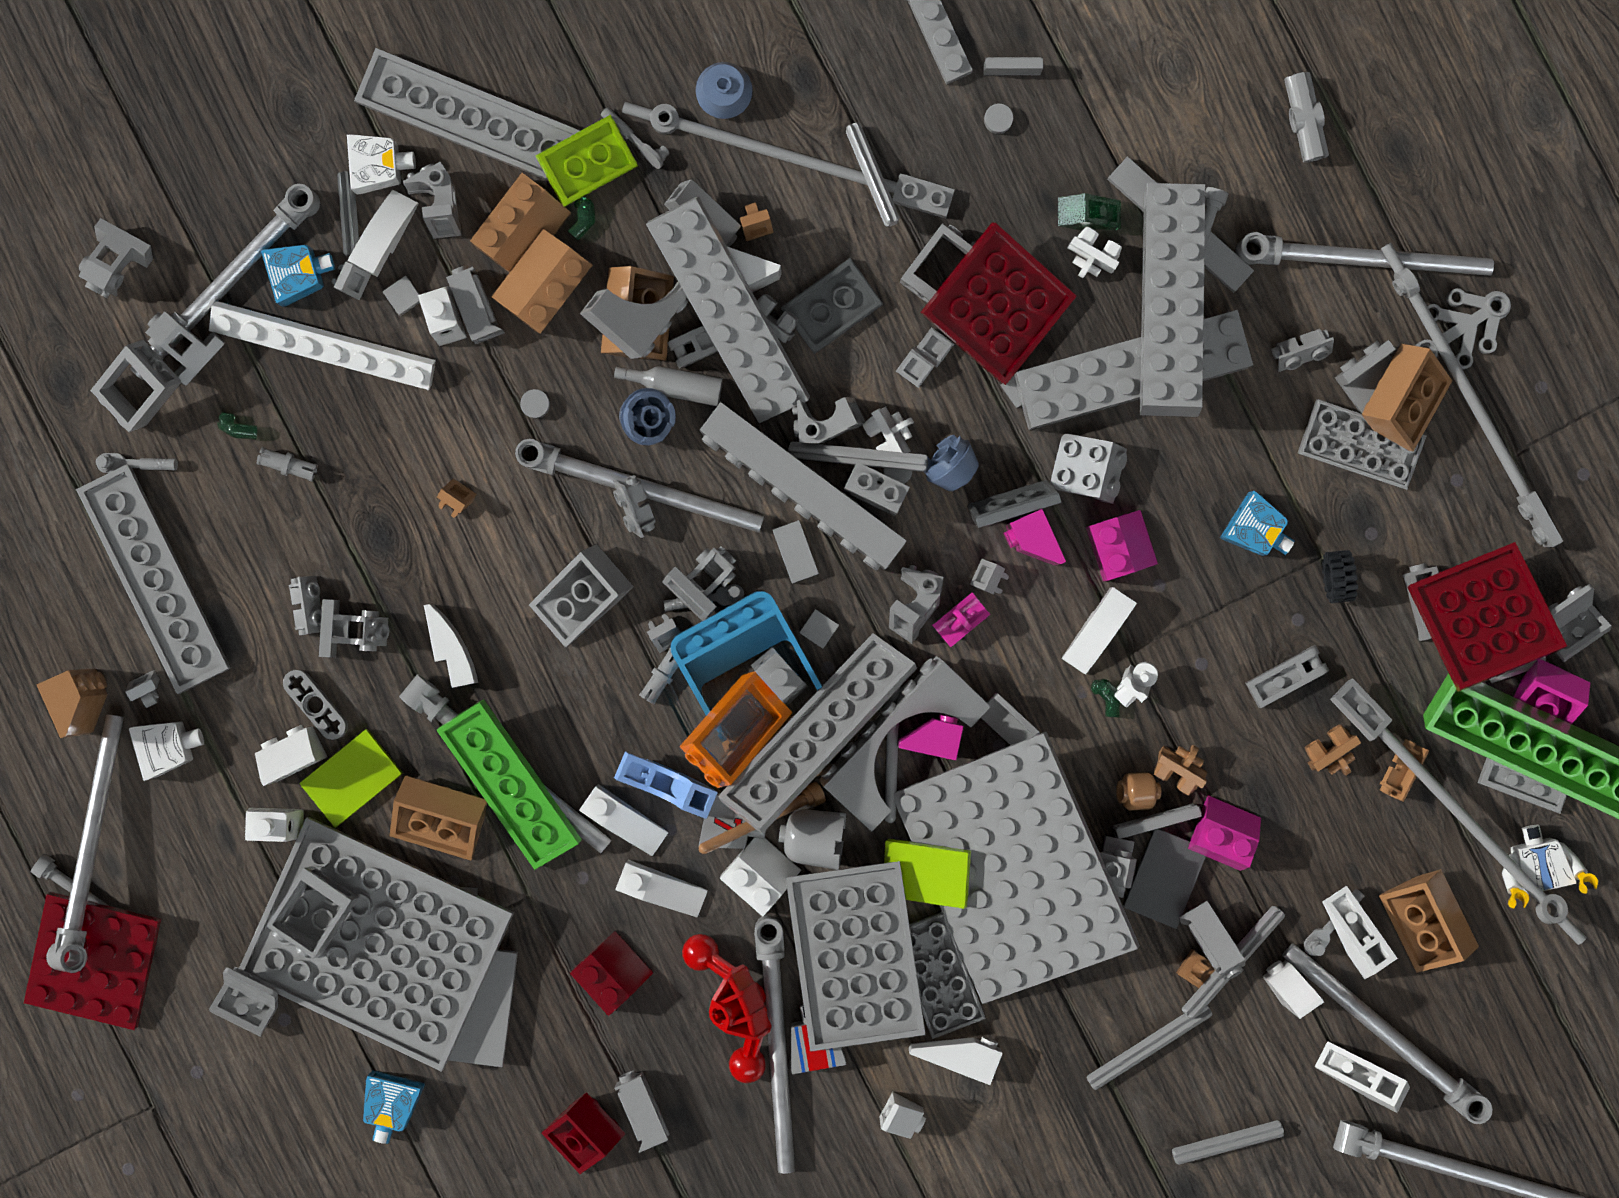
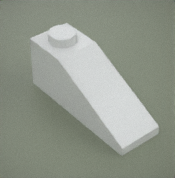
M599 784L595 786L579 810L604 828L651 856L654 855L669 833Z
M629 859L625 863L615 889L640 900L694 917H698L708 891Z
M1347 886L1323 901L1324 907L1348 956L1364 979L1376 974L1398 959Z
M1286 960L1273 963L1266 969L1268 973L1262 976L1280 1003L1299 1019L1324 1003L1317 992L1294 966Z
M983 1036L981 1040L963 1038L911 1043L909 1046V1054L988 1085H991L1002 1056L1001 1048L997 1047L998 1042Z
M1330 1042L1326 1043L1315 1065V1068L1396 1113H1398L1410 1088L1406 1080Z

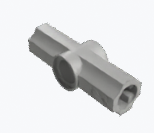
M1310 72L1297 73L1284 79L1291 107L1289 109L1290 125L1293 132L1297 133L1303 163L1317 161L1329 156L1323 131L1325 122L1324 112L1321 103L1316 101Z

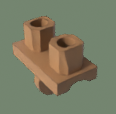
M1337 725L1327 732L1334 743L1332 747L1326 750L1318 739L1304 747L1311 760L1308 762V765L1312 770L1315 769L1319 772L1332 762H1335L1327 768L1329 773L1333 775L1341 770L1344 775H1348L1351 773L1348 764L1354 761L1355 757L1351 752L1344 757L1342 756L1361 742L1357 736L1350 735L1342 725Z
M1163 745L1159 751L1158 762L1154 769L1155 776L1163 781H1167L1173 772L1179 774L1182 777L1177 783V788L1187 795L1195 791L1198 786L1203 788L1207 782L1205 779L1207 771L1200 768L1204 760L1196 756L1199 750L1197 746L1192 745L1189 750L1179 746L1176 752Z

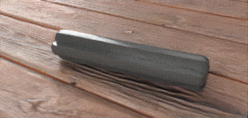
M343 171L337 174L343 252L346 256H350L359 241L356 195L351 190L350 172Z

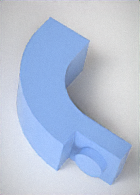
M628 752L624 753L614 777L620 782L659 796L673 803L681 810L707 819L718 793L711 787L685 774Z

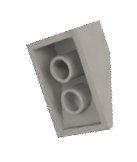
M595 544L580 552L529 606L560 642L567 647L615 606L634 586L600 547Z

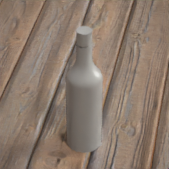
M661 366L646 371L616 367L614 378L640 383L646 388H653L662 392L666 397L718 406L723 378Z

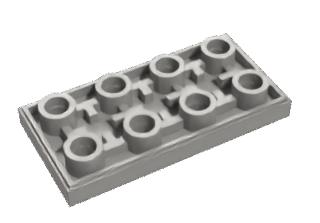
M1316 399L1298 454L1407 490L1426 435H1422L1413 452L1408 451L1375 432L1362 414Z
M943 912L910 923L921 1009L932 1039L986 1019Z
M497 950L449 1061L496 1067L504 1066L518 952Z

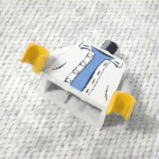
M1530 825L1522 828L1525 843L1512 846L1509 857L1542 891L1576 884L1575 879L1580 880L1579 890L1584 894L1588 891L1584 884L1585 882L1592 883L1594 888L1597 889V877L1588 873L1580 859L1564 843L1553 838L1542 839L1539 825ZM1503 868V880L1507 892L1511 894L1508 900L1509 907L1515 908L1517 904L1516 899H1519L1525 908L1529 901V893Z

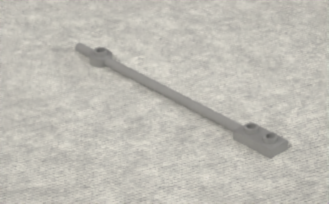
M629 102L624 103L622 113L651 121L653 129L660 134H671L676 129L868 186L861 171L679 118L676 109L669 104H660L652 110ZM668 114L670 118L667 122H661L659 120L660 115ZM901 173L898 182L884 179L888 191L894 193L893 203L946 219L955 189Z
M1392 243L1387 244L1381 250L1395 273V280L1392 281L1393 287L1399 296L1404 295L1411 301L1519 494L1516 498L1520 504L1518 505V510L1524 519L1530 521L1533 527L1532 535L1534 539L1544 547H1554L1560 544L1563 540L1536 491L1531 492L1421 297L1417 279L1403 265Z
M1353 678L1348 680L1330 700L1369 741L1379 736L1533 897L1537 902L1536 914L1542 922L1546 924L1557 923L1577 945L1583 943L1586 940V936L1567 917L1568 907L1565 900L1556 894L1546 895L1386 728L1392 719ZM1547 905L1551 909V914L1547 911Z

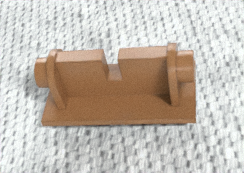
M1405 739L1403 746L1423 764L1429 750ZM1395 754L1392 761L1397 763L1395 768L1389 766L1383 780L1380 782L1382 785L1380 791L1404 802L1416 775Z

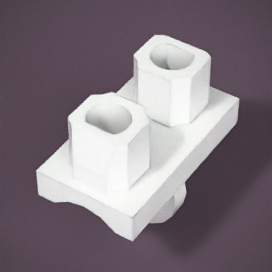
M1087 226L1078 237L1075 236L1068 246V249L1087 259L1086 261L1079 256L1075 257L1073 263L1082 268L1078 276L1084 278L1085 274L1089 272L1097 277L1101 269L1092 265V263L1112 274L1119 264L1117 259L1122 247L1109 240L1102 252L1094 248L1092 245L1099 234Z
M886 407L872 412L873 416L863 424L866 433L873 437L882 432L886 439V442L877 446L876 449L909 453L910 449L905 440L912 437L908 426L914 423L912 418L903 420L899 412L890 415Z
M1141 662L1135 668L1130 665L1125 670L1121 683L1117 687L1118 691L1114 696L1126 708L1136 698L1142 703L1148 697L1151 686L1155 684L1158 678V670L1155 665L1150 662Z

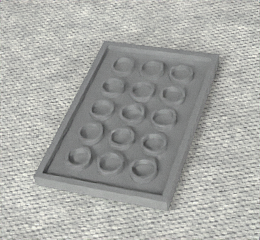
M900 861L786 877L810 1051L925 1035Z

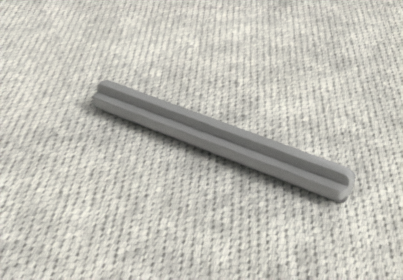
M791 442L788 448V453L796 459L852 465H856L859 462L865 466L922 472L926 471L928 467V456L923 454Z
M1272 906L1237 945L1245 962L1284 919L1285 914L1278 907ZM1214 971L1182 1007L1183 1013L1190 1019H1195L1230 979L1225 977L1221 980L1219 973Z
M1207 1005L1195 1019H1190L1185 1014L1179 1016L1087 1076L1088 1082L1094 1090L1104 1086L1212 1016L1210 1008Z

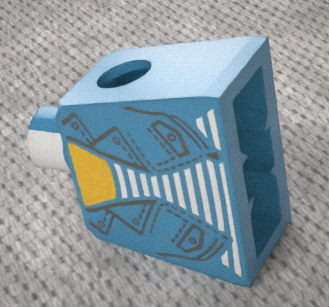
M308 245L261 251L275 301L282 307L322 289L324 285L321 274L335 270L330 253L315 257L313 249Z
M1255 491L1247 493L1220 536L1224 541L1261 556L1268 555L1272 547L1286 555L1295 540L1282 533L1288 520Z
M374 1070L368 1074L363 1121L367 1124L376 1125L373 1135L374 1141L388 1144L390 1143L393 1130L403 1131L407 1127L425 1083Z

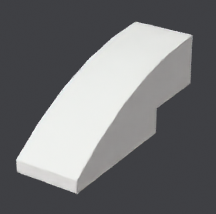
M392 190L364 230L348 261L378 277L389 254H393L419 203Z
M1110 587L1061 659L1086 674L1137 603L1115 588Z
M434 604L424 605L435 662L447 661L452 688L478 683L474 664L457 630Z

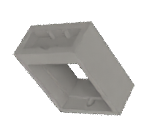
M941 224L902 276L900 283L928 303L937 291L917 277L915 273L940 239L944 237L965 254L969 252L975 242L967 243L961 238L963 234L952 225L946 227Z
M144 340L126 345L90 391L111 412L122 427L128 432H132L146 426L182 381ZM129 364L154 390L138 411L113 385Z
M857 462L844 488V492L895 517L910 487Z
M314 866L305 867L270 919L267 927L273 930L272 935L282 942L289 941L296 946L295 950L300 955L306 958H316L324 953L359 897ZM308 885L340 906V909L318 943L285 921Z

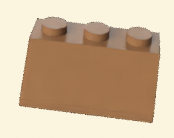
M521 173L470 242L510 273L540 232L544 229L554 236L571 212L563 207L545 189Z
M543 229L491 297L534 331L541 333L592 267V264Z
M633 266L611 267L608 271L607 289L626 301L638 304H652L665 297L673 289L674 276ZM669 329L664 334L657 336L653 342L655 344L653 350L646 357L638 359L666 361ZM602 335L601 353L629 358L605 335Z
M1401 344L1396 354L1392 357L1383 377L1379 380L1372 397L1365 405L1362 416L1375 432L1413 452L1452 383V379L1431 349Z
M96 669L68 670L37 684L60 738L87 735L94 731L108 695L105 690L107 683L101 672H97Z
M405 776L393 803L390 837L472 860L485 818L487 802L485 799L475 795L465 794L448 787L438 786L421 779Z
M1441 869L1419 875L1379 895L1417 973L1465 961L1479 947Z

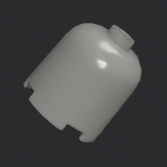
M808 809L793 812L789 816L787 824L780 826L779 842H784L786 856L796 863L839 870L844 842L842 841L843 829L846 826V813Z

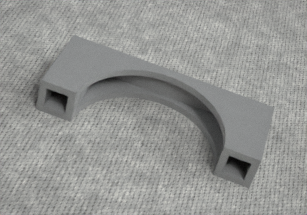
M692 179L680 183L664 205L671 210L699 196L725 245L730 247L736 240L737 235L735 233L741 225ZM679 282L676 283L675 287L665 297L652 304L629 302L616 296L608 289H604L595 293L580 314L630 359L646 357L655 346L654 340L658 335L664 334L672 324L669 320L675 313H679L684 309L688 300Z
M938 656L927 660L920 668L921 673L914 680L910 679L900 689L901 695L895 701H888L882 707L881 715L874 722H868L862 728L861 736L854 743H848L841 751L842 756L834 764H828L821 772L822 777L819 779V782L871 831L891 812L878 792L874 776L875 757L886 734L902 720L915 714L926 712L945 713L962 720L972 727L990 708Z

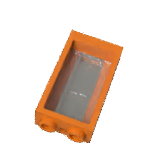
M754 671L742 675L680 745V748L685 752L686 759L700 768L705 774V779L711 785L717 788L729 786L793 712Z

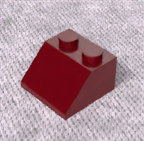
M616 930L570 972L571 976L608 1016L622 1005L654 973Z
M587 1092L575 1100L541 1132L579 1174H582L603 1159L625 1135L619 1124L610 1118L600 1107L598 1101Z

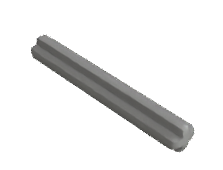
M858 122L850 124L846 127V134L886 227L899 223L900 217L862 126Z
M1276 1120L1173 1148L1172 1155L1175 1163L1180 1165L1283 1137L1284 1130L1281 1122Z

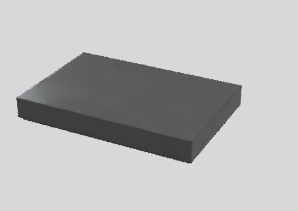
M849 258L786 303L781 309L783 312L788 310L799 319L795 329L813 354H816L883 306V302L852 259Z
M1044 480L969 503L967 508L976 526L980 528L1059 504L1061 499L1053 485L1048 480Z
M1154 829L1133 878L1131 888H1129L1123 903V908L1177 929L1180 922L1179 917L1184 912L1206 856L1188 849L1189 841L1160 829Z

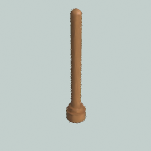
M816 781L809 784L778 818L805 805L807 807L811 805L816 807L826 801L825 795L820 785ZM744 822L699 845V852L707 854L756 829L749 823Z

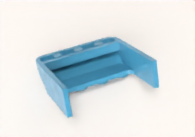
M757 591L676 635L671 642V653L706 716L712 710L702 693V686L706 682L783 640L792 643L816 689L822 688L775 600L765 591ZM718 723L714 731L722 743L726 740V735Z

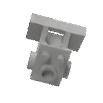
M441 162L429 164L415 175L413 172L407 175L408 179L403 181L408 194L430 193L435 196L432 206L422 207L423 219L433 239L461 236L455 186Z
M100 218L94 226L97 241L100 243L90 256H85L81 261L79 277L87 281L85 287L108 299L110 294L118 295L117 289L121 286L124 276L120 273L128 263L135 261L147 268L152 262L153 256L151 245ZM113 251L119 254V256L110 266L104 263L102 259L108 252Z
M166 311L163 314L159 312L148 323L150 328L145 332L151 337L148 342L160 353L166 350L182 364L175 371V375L186 386L224 345V342L215 332H211L202 341L185 327L188 322L176 311L173 314ZM179 332L192 342L182 354L169 344Z
M844 397L836 401V410L833 416L825 421L815 419L810 413L806 402L802 403L801 400H798L797 407H793L792 412L793 414H798V420L794 421L795 437H799V443H825L851 429L862 426L865 420L855 399ZM814 426L817 428L816 434L813 433Z
M722 546L718 549H705L696 559L699 565L687 576L674 567L662 581L702 621L716 608L707 597L720 584L725 588L736 577L733 573L736 569L733 565L736 559ZM702 570L715 580L706 590H703L693 580Z
M914 565L901 569V580L916 591L917 597L914 601L905 605L896 600L890 607L889 628L911 644L919 636V630L939 606L943 586V577L931 570L917 571V567Z
M322 600L319 657H336L337 643L360 645L359 650L377 651V646H387V638L389 636L388 618L379 617V611L362 610V616L339 615L340 600ZM350 621L364 622L363 639L349 638Z
M1105 835L1102 852L1099 853L1118 897L1123 898L1125 888H1131L1137 860L1132 856L1134 841Z

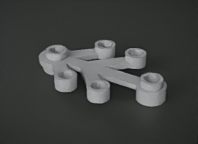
M1453 289L1448 292L1446 301L1452 307L1465 304L1481 308L1472 315L1442 309L1436 304L1427 306L1428 309L1433 308L1436 311L1435 321L1440 320L1457 324L1443 333L1448 344L1463 334L1460 352L1455 356L1459 364L1460 356L1467 358L1466 366L1460 364L1462 370L1469 368L1473 364L1472 351L1477 327L1485 319H1487L1484 338L1478 341L1477 348L1482 354H1489L1496 350L1497 342L1495 339L1499 320L1506 317L1511 309L1510 299L1505 293L1494 291L1482 297L1465 293L1461 289ZM1453 293L1459 294L1460 301L1458 303L1452 300ZM1493 301L1498 302V311L1492 309L1491 303ZM1423 340L1415 345L1431 349L1437 358L1438 349L1433 341ZM1485 340L1491 343L1490 350H1486L1483 347Z

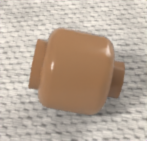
M1128 773L1117 783V799L1128 810H1149L1154 807L1156 800L1160 799L1161 786L1150 773Z

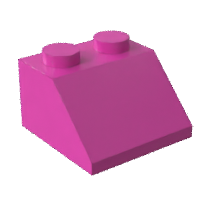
M1042 509L1006 525L1008 531L1004 532V536L1010 548L1015 547L1017 552L1054 566L1066 562Z
M1141 510L1086 527L1103 581H1109L1158 564Z
M1537 659L1523 676L1514 698L1572 724L1588 706L1590 682L1542 659Z
M939 714L938 719L931 718L899 738L897 746L901 749L956 760L963 726L957 723L958 719L956 717Z
M1207 796L1201 811L1202 816L1198 819L1188 849L1240 871L1249 868L1260 839L1261 818L1211 796Z

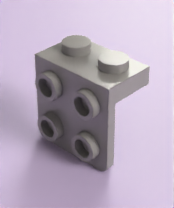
M1377 340L1363 350L1366 354L1358 361L1352 358L1340 367L1343 372L1335 377L1361 414L1391 362L1392 357L1390 353L1395 348L1389 340L1381 344Z
M1064 434L1060 441L1050 483L1056 490L1089 496L1102 502L1113 504L1120 490L1119 479L1121 471L1127 462V449L1114 442Z
M1590 584L1584 588L1581 586L1575 588L1561 604L1554 603L1548 607L1567 644V647L1555 652L1563 662L1611 630L1609 622L1592 605L1594 588Z
M234 967L233 970L225 968L223 972L224 985L209 1008L210 1012L261 1037L278 1008V993L274 991L276 988L266 981L260 980L258 983L250 979V975L240 968Z

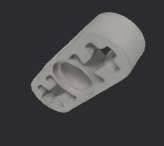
M303 670L288 672L283 679V687L310 721L327 739L333 740L343 737L348 730L346 718L311 676ZM292 677H302L304 679L301 682L303 688L310 690L312 687L314 691L305 695L301 700L300 696L304 692L300 688H292L291 685L294 683ZM314 696L321 698L323 701V708L318 713L312 712L308 707L309 700ZM330 709L332 713L327 716L333 722L337 720L340 722V725H338L339 733L336 731L329 732L330 723L326 719H322L320 722L318 717L325 715Z

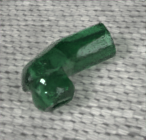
M581 197L575 201L574 207L577 208L578 221L568 230L577 241L595 223L594 204L586 197Z
M221 413L219 415V423H217L219 430L233 438L257 439V425L234 424L235 417L233 414Z
M1104 678L1094 680L1091 684V690L1093 694L1100 695L1106 701L1105 717H1119L1120 701L1114 696L1118 691L1116 687Z

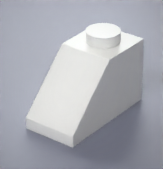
M892 1091L879 1116L881 1129L911 1139L914 1132L919 1133L925 1123L926 1118L923 1117V1107Z

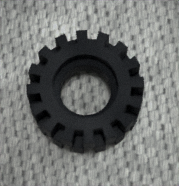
M1350 550L1325 552L1323 555L1324 560H1322V574H1324V590L1327 592L1326 597L1329 599V603L1355 601L1357 597L1356 590L1358 589L1356 580H1358L1355 572L1357 569L1356 565H1354L1355 560L1352 557V552Z

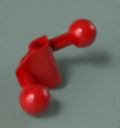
M705 934L693 935L683 946V959L687 966L693 970L704 971L711 969L724 978L711 1000L709 1016L713 1024L723 1032L745 1038L744 1046L735 1050L731 1055L729 1070L737 1081L753 1083L765 1071V1059L760 1052L763 1036L768 1034L772 1027L767 1015L766 1005H764L766 999L765 992L752 979L747 966L742 964L734 967L719 956L718 945L713 938Z

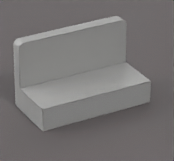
M995 693L986 702L990 708L982 715L981 719L1008 744L1013 745L1040 734L1034 726L998 693Z

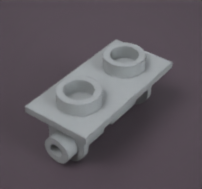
M1317 329L1300 335V340L1303 344L1301 346L1298 345L1295 338L1277 343L1276 347L1271 350L1275 359L1279 358L1278 372L1286 369L1294 370L1303 363L1326 358L1332 353L1334 338H1329L1326 329L1322 331Z
M636 476L626 478L625 484L614 480L616 490L613 491L618 505L624 508L626 516L623 517L625 526L629 532H633L640 538H643L641 530L644 529L645 532L653 530L656 521L649 503L638 506V502L647 499L641 481Z
M317 576L291 579V585H289L292 605L301 604L302 608L293 610L295 630L299 631V635L319 633L321 630L322 609Z

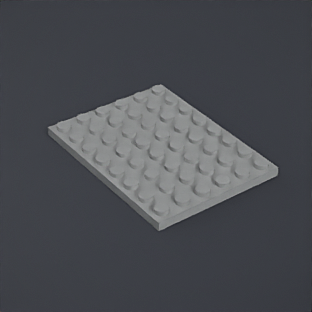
M1047 732L893 793L895 805L912 842L971 850L967 907L962 909L939 906L946 917L953 938L982 1004L1139 948L1138 940Z
M307 817L239 968L250 975L249 978L258 983L260 980L272 984L276 988L274 991L279 995L442 1072L446 1067L514 912L322 822ZM309 866H314L359 897L324 953L316 958H306L300 955L295 950L296 946L289 941L282 942L272 935L273 930L267 927L270 919L302 870ZM308 885L285 921L318 943L340 909V906Z

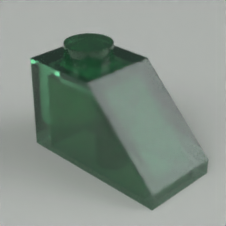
M1087 193L1058 198L1057 212L1058 226L1075 230H1083L1086 226L1092 230L1121 229V200Z

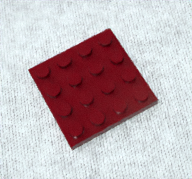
M992 222L920 313L1001 384L1006 385L1076 298V295L997 223Z
M1516 542L1410 584L1407 587L1458 692L1567 647Z
M49 892L46 894L24 1004L135 1030L139 1025L161 919L87 901L81 931L87 932L83 947L87 953L86 964L76 973L52 969L48 965L47 952L52 944L55 943L57 927L64 928L70 896ZM69 951L65 954V963L69 959Z

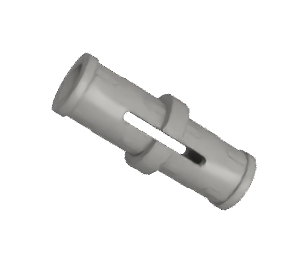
M264 447L260 449L259 453L261 455L257 457L258 465L279 470L281 474L286 476L292 474L309 481L314 480L315 475L313 474H316L318 464L294 458V454L287 453L284 455Z
M669 648L668 653L658 668L652 670L653 676L639 694V696L647 699L646 701L653 705L667 683L671 684L673 681L671 677L679 667L675 659H673L671 648Z

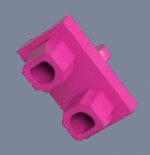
M970 593L932 626L945 642L952 647L991 614L976 596Z

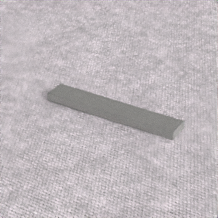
M1128 156L1107 179L1144 212V194L1147 183L1156 182ZM1210 231L1204 250V267L1234 293L1254 270Z

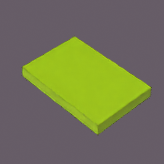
M611 115L535 155L563 207L638 166Z
M366 729L299 784L336 828L402 775L403 772L370 731Z
M894 839L886 840L884 863L900 861L905 900L962 909L967 907L971 850Z

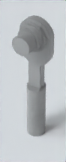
M609 107L602 111L601 116L605 118L611 115L621 135L626 140L629 139L649 163L657 169L664 165L663 161L669 155L666 147L661 146L659 149L653 150L649 145L641 142L633 134L634 131Z
M103 453L96 459L97 468L103 473H110L126 464H129L131 468H140L141 470H177L178 467L177 459H125L124 456L118 453Z
M727 585L725 588L723 586L718 588L716 593L710 594L707 598L712 603L717 602L721 606H730L744 598V591L739 585ZM679 598L663 600L665 612L688 608Z
M1355 889L1352 892L1358 903L1364 898V895L1359 890ZM1331 919L1322 929L1314 930L1307 937L1303 945L1307 954L1311 956H1321L1324 954L1325 947L1330 942V934L1335 929Z

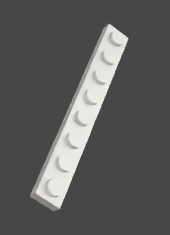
M215 301L211 306L209 331L429 390L432 386L436 360Z

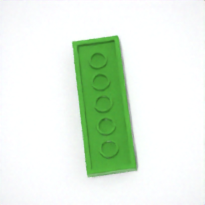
M484 699L437 729L441 738L534 870L581 842L582 839Z

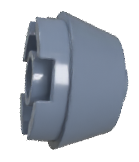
M719 62L707 67L699 76L696 84V97L699 105L706 113L716 118L728 119L739 115L747 108L752 98V83L748 74L738 65L729 62Z
M642 388L633 392L624 401L619 412V420L625 434L633 442L640 445H653L665 439L671 427L674 426L676 418L673 404L670 403L669 399L662 392L653 388Z
M950 435L936 445L939 449L931 460L928 458V467L924 473L926 474L927 481L947 491H954L966 485L972 479L979 463L969 440H963L961 436L956 438L955 435Z

